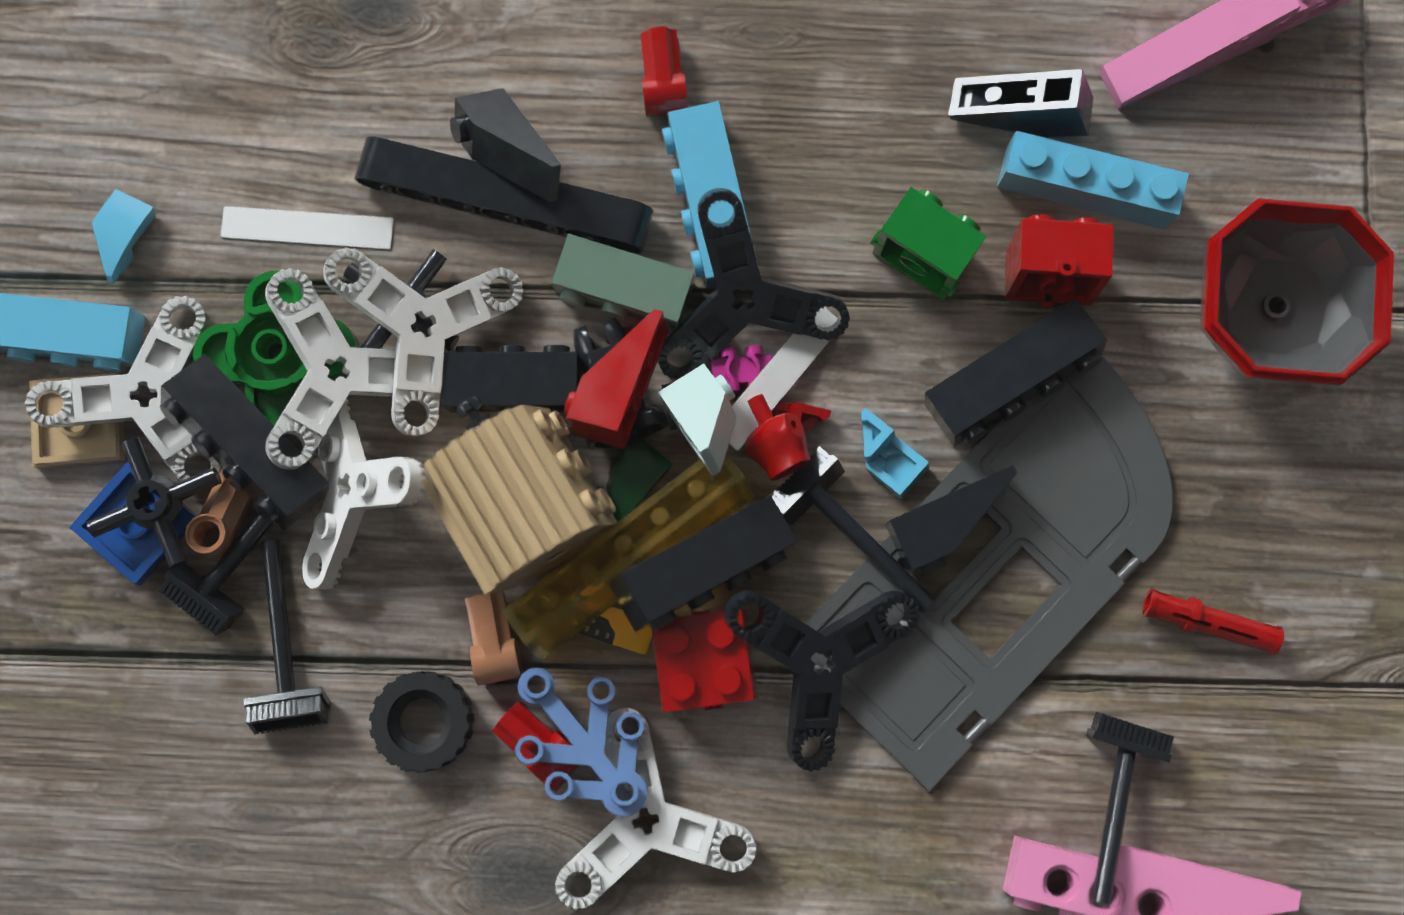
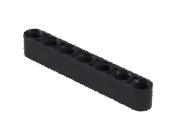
M374 136L366 137L354 178L359 184L374 190L567 237L569 233L636 254L643 252L654 211L650 206L635 200L559 182L558 200L549 202L476 161Z

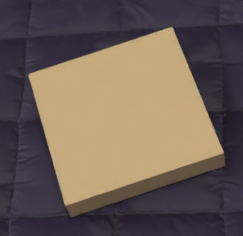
M111 373L100 375L31 380L29 381L31 390L33 386L38 385V383L40 382L71 380L73 378L110 376L119 374ZM55 393L43 395L37 403L38 412L45 416L57 415L63 407L62 397ZM31 419L32 467L43 469L124 462L125 451L122 443L125 441L124 422L46 428L38 425Z

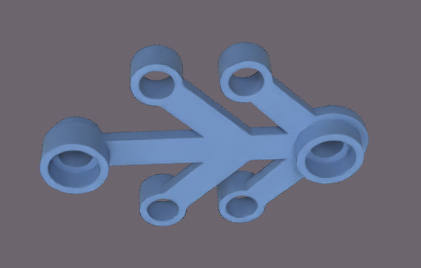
M531 668L525 671L518 682V693L521 700L532 707L540 706L572 745L542 743L535 736H525L516 745L515 753L518 761L527 766L535 765L538 762L590 766L601 781L572 780L564 772H555L545 782V793L548 798L556 802L564 801L567 798L602 801L605 808L613 815L628 817L636 814L643 807L647 798L646 784L642 777L635 772L638 738L644 731L642 717L637 713L627 712L618 719L616 732L621 738L616 769L604 754L608 707L615 694V687L612 681L605 677H597L588 686L587 697L590 701V713L587 733L555 695V683L552 675L542 668ZM531 679H542L545 683V689L541 693H532L527 686ZM598 684L605 685L609 689V696L603 700L595 698L592 693L594 686ZM627 719L636 721L639 728L638 732L634 735L625 734L621 727L622 722ZM525 743H534L538 747L539 752L535 758L526 759L521 755L520 750ZM560 778L566 781L568 785L566 793L555 795L551 792L550 783L554 779ZM621 784L629 785L633 791L632 798L628 801L619 800L615 793L617 786Z

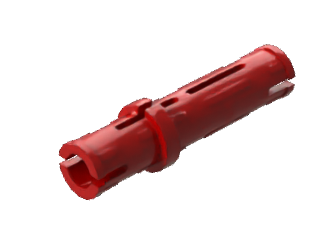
M1151 588L1144 599L1142 607L1144 617H1152L1178 625L1181 631L1189 634L1194 631L1202 632L1230 642L1262 650L1271 655H1276L1283 644L1284 630L1282 627H1275L1237 614L1205 606L1202 604V600L1194 597L1185 600Z

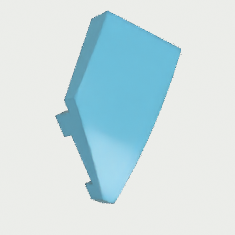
M117 189L108 198L92 222L107 281L112 284L115 283L134 259L133 245L156 218L154 207Z
M864 408L861 412V419L863 423L864 457L867 471L902 500L930 468V464L925 458L899 439L890 426L867 408Z

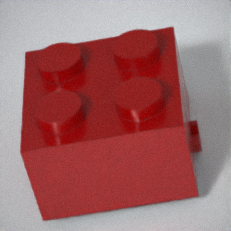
M1044 214L1022 218L1006 249L1004 299L1039 302L1042 307L1051 308L1055 303L1067 304L1076 298L1081 305L1091 306L1113 276L1114 224H1100L1094 218H1079L1073 222L1055 220L1052 216ZM1047 294L1051 296V302L1049 303L1044 301Z
M743 608L742 611H739L738 623L745 627L748 626L746 609ZM724 610L691 612L692 615L677 617L678 619L655 632L652 631L663 713L705 707V711L723 708V704L758 699L751 644L739 638L727 627L724 620Z

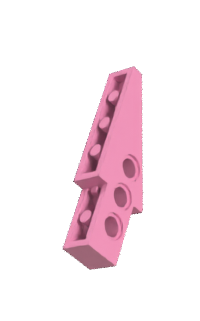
M1221 0L1103 65L1099 73L1117 109H1120L1270 42L1277 34L1353 0Z
M1015 835L1002 889L1010 896L1015 897L1014 905L1040 912L1042 904L1060 908L1058 915H1140L1138 903L1140 898L1147 893H1153L1156 899L1155 908L1148 915H1271L1298 911L1302 894L1301 891L1285 885L1121 844L1111 906L1109 909H1101L1091 904L1099 857ZM1061 869L1065 872L1066 884L1062 890L1051 893L1047 888V878L1051 872Z

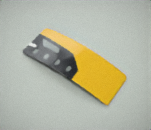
M580 596L576 598L567 625L569 631L643 655L647 653L653 636L650 625L635 632L623 610Z

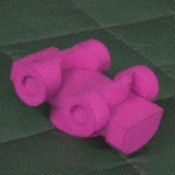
M751 345L745 347L746 356L737 357L735 347L723 348L719 352V358L711 360L712 375L716 378L721 374L734 393L740 392L739 385H748L749 387L772 359V354L763 355V346Z

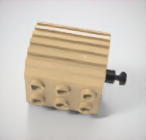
M475 396L466 399L456 408L460 418L469 417L471 420L466 426L467 432L459 439L456 438L451 441L449 446L445 449H440L435 453L436 456L434 458L428 459L424 463L425 472L422 476L426 477V481H422V485H425V492L484 594L515 589L521 584L542 575L544 572L554 568L602 538L604 534L613 530L618 523L612 514L616 511L612 499L604 489L600 488L598 490L589 476L593 472L590 462L579 449L576 451L573 449L566 437L570 434V430L565 420L557 411L551 412L548 408L522 404L512 409L508 408L500 412L498 416L491 418L490 414L480 415L478 410L484 404L479 397Z

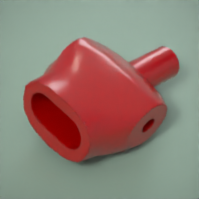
M763 394L747 401L758 423V427L747 437L745 448L748 455L767 472L771 481L784 478L811 461L806 435L802 423L796 415L788 412L774 417Z

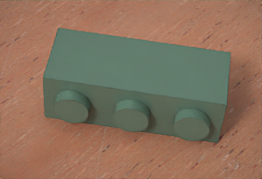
M568 233L551 283L555 292L560 294L559 299L567 304L576 307H584L585 303L602 307L601 313L612 318L616 317L618 320H626L627 315L643 320L656 309L663 311L667 328L675 330L683 321L695 279L694 272Z

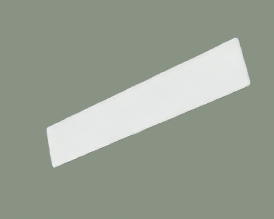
M225 206L221 237L390 249L394 219L388 217Z
M826 307L820 308V311L816 313L815 323L821 327L832 326L838 319ZM792 334L733 404L732 408L737 417L729 441L733 448L739 450L747 437L758 427V423L747 401L763 394L772 411L829 341L803 334Z

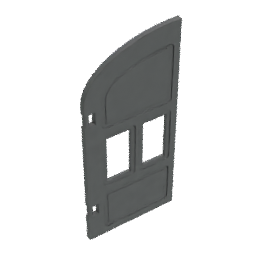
M1100 355L1103 358L1102 361L1088 372L1080 374L1078 371H1075L1063 379L1064 385L1053 394L1045 398L1038 394L1027 401V408L1015 418L1009 421H1004L1002 418L920 503L918 507L1014 465L1017 471L1014 478L985 513L1001 528L999 532L935 598L936 601L925 612L919 608L920 618L917 619L919 623L917 626H914L912 633L909 632L907 637H901L888 645L889 648L843 674L840 705L928 791L940 781L984 731L1002 715L1124 585L1125 581L1155 552L1169 528L1173 507V492L1164 452L1139 402L1119 374L1102 355ZM889 536L881 546L897 561L900 556L891 536ZM1022 548L1060 585L989 659L951 621L1014 554ZM1126 550L1132 558L1115 574L1109 566ZM868 558L806 624L820 631L885 592L893 590L902 591ZM897 603L895 606L891 605V609L888 608L889 613H886L888 625H895L901 621L904 615L903 604ZM816 652L811 658L815 666L817 664L824 666L828 660L823 654ZM975 711L982 718L963 736L957 728Z

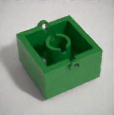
M910 187L881 230L879 229L870 242L874 246L872 254L944 301L947 296L952 297L959 287V278L973 260L987 236L980 232L979 225L969 217L961 214L955 216L944 209L942 201L931 192L926 190L919 192Z

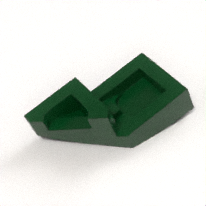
M639 436L616 460L608 472L609 479L606 483V492L615 505L616 511L612 514L618 523L613 529L614 532H617L638 509L642 500L667 474L672 466L669 460Z

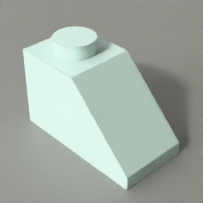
M702 364L658 393L672 420L708 471L714 476L721 471L737 417L730 404V400L735 398V395L721 374L714 378L705 364Z

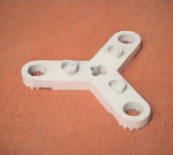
M354 248L336 250L326 260L323 268L324 280L330 289L397 336L391 417L397 430L411 437L424 435L432 431L437 424L445 339L513 309L521 301L524 290L522 289L523 284L519 280V276L514 274L512 270L501 267L492 269L433 296L424 298L382 266H378L362 252ZM347 259L353 261L358 266L360 275L357 282L346 284L337 279L335 266L338 261ZM493 279H502L509 285L511 294L507 302H498L490 296L489 285ZM419 313L422 319L430 318L433 325L427 329L428 337H425L422 332L414 333L412 331L411 325L416 322L414 314ZM416 401L425 407L427 417L421 426H411L404 419L403 412L407 403Z
M288 268L286 270H279V272L271 277L266 286L265 296L268 305L308 372L266 440V453L270 461L277 467L292 470L303 466L312 457L348 395L393 396L396 350L350 347L325 303L320 299L312 286V282L309 281L308 276L302 274L299 270ZM282 282L296 284L302 293L301 300L295 304L283 302V299L279 298L277 293V286ZM338 360L344 364L342 372L347 377L339 376L333 381L327 377L330 370L324 364L326 362L332 365ZM442 372V386H441V389H442V387H443V372ZM284 434L297 436L303 446L301 455L290 458L281 454L277 444L279 437Z
M176 296L173 299H169L162 306L128 374L40 382L38 385L33 386L26 395L25 406L27 413L35 423L46 428L134 421L177 479L183 481L190 478L184 470L185 463L192 456L201 454L191 441L193 436L182 425L174 426L160 409L161 385L186 367L193 353L195 342L206 326V317L202 306L195 299L188 298L187 296ZM184 308L191 310L196 315V322L190 329L182 331V329L178 330L172 326L170 317L174 311ZM146 385L151 393H157V398L150 399L148 407H141L138 400H131L132 395L139 393V386ZM55 393L62 397L63 407L57 415L45 416L38 412L37 403L43 395ZM213 457L208 459L211 463V468L215 467L218 473H220L221 465Z
M347 399L318 445V455L322 461L326 479L329 482V490L321 512L315 518L314 531L303 559V579L311 589H332L334 585H337V578L341 576L338 571L339 569L342 570L341 563L343 558H348L365 510L413 505V503L418 502L417 497L421 498L422 496L420 489L424 490L425 485H422V481H426V477L422 476L425 470L421 468L422 463L416 459L392 457L366 461L355 420L350 419L348 412L350 411V406H347L349 404Z
M621 708L608 716L605 738L609 760L617 769L620 742L614 736V724L621 715L627 712H634L642 717L644 731L638 738L635 772L642 777L647 787V798L642 808H647L650 815L657 814L659 822L653 824V832L645 834L643 827H635L633 824V820L640 816V810L634 815L628 817L617 816L557 875L555 883L556 894L567 907L582 909L593 904L651 848L729 872L744 870L751 865L755 858V839L752 833L744 826L665 801L649 725L645 716L636 709ZM627 784L617 786V798L621 801L630 800L633 796L632 788ZM737 835L746 842L747 850L741 859L730 861L722 856L720 844L726 836ZM573 872H584L591 879L592 887L588 895L575 897L567 890L566 880Z

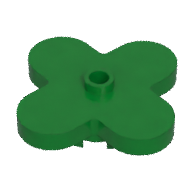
M268 271L256 276L247 286L244 293V317L238 323L217 324L207 328L200 334L194 345L193 360L195 361L205 354L234 385L245 384V396L275 426L308 371L267 303L265 296L266 286L271 277L279 272ZM282 282L277 286V293L279 298L283 299V302L295 304L301 300L302 293L296 284ZM334 319L349 346L359 348L355 334L344 323ZM282 347L281 353L273 359L274 350ZM338 360L332 365L325 362L324 366L330 370L327 377L329 379H336L339 376H344L345 374L342 372L344 364Z

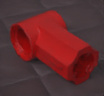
M666 26L651 27L646 32L640 33L645 77L642 78L646 117L668 115V112L688 108L685 73H681L680 66L681 57L677 29H670Z
M517 701L504 714L492 730L513 751H515L518 741L525 736H535L542 743L572 745L558 730L554 732L520 701ZM525 743L520 750L521 755L526 759L535 758L539 752L538 747L534 743ZM538 762L535 765L527 766V768L545 784L546 779L552 773L564 772L571 776L579 765ZM560 778L554 779L550 783V789L557 792L566 781Z

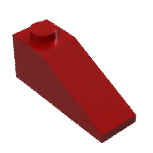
M654 309L581 377L576 392H570L565 403L564 415L574 436L625 449L668 334L663 311Z

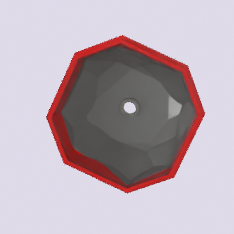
M1258 198L1207 242L1202 269L1201 330L1216 350L1246 378L1341 386L1390 344L1394 252L1353 207ZM1269 301H1274L1280 306L1279 314H1275L1269 309Z

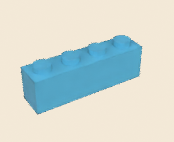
M719 101L668 112L669 127L662 129L667 155L675 153L678 168L671 170L676 195L685 194L688 209L681 211L686 236L694 235L697 251L690 252L696 278L704 276L706 289L717 287L698 218L697 208L699 201L706 192L715 188H725L734 192L739 197L743 206ZM717 200L715 201L716 203H712L708 209V218L712 222L725 223L732 217L733 207L727 201Z
M1015 131L1006 148L997 188L1165 230L1180 215L1189 173Z
M0 293V352L7 353L6 358L19 362L34 363L35 356L48 357L51 364L64 367H78V361L93 362V368L120 372L121 365L132 367L141 349L146 317L131 307Z

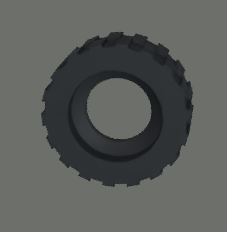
M419 671L396 677L397 680L386 684L382 688L384 691L381 695L376 696L373 702L375 704L373 712H370L369 721H371L372 730L369 731L371 738H374L376 743V750L379 754L385 756V761L390 765H397L401 767L400 770L406 772L416 771L417 773H425L449 765L467 748L465 745L471 739L474 731L471 730L472 722H475L470 707L472 705L470 698L465 696L463 693L464 689L459 684L451 681L452 678L437 674L436 672ZM417 699H428L435 702L441 708L444 715V728L436 740L428 744H417L407 739L400 725L403 710L409 703Z

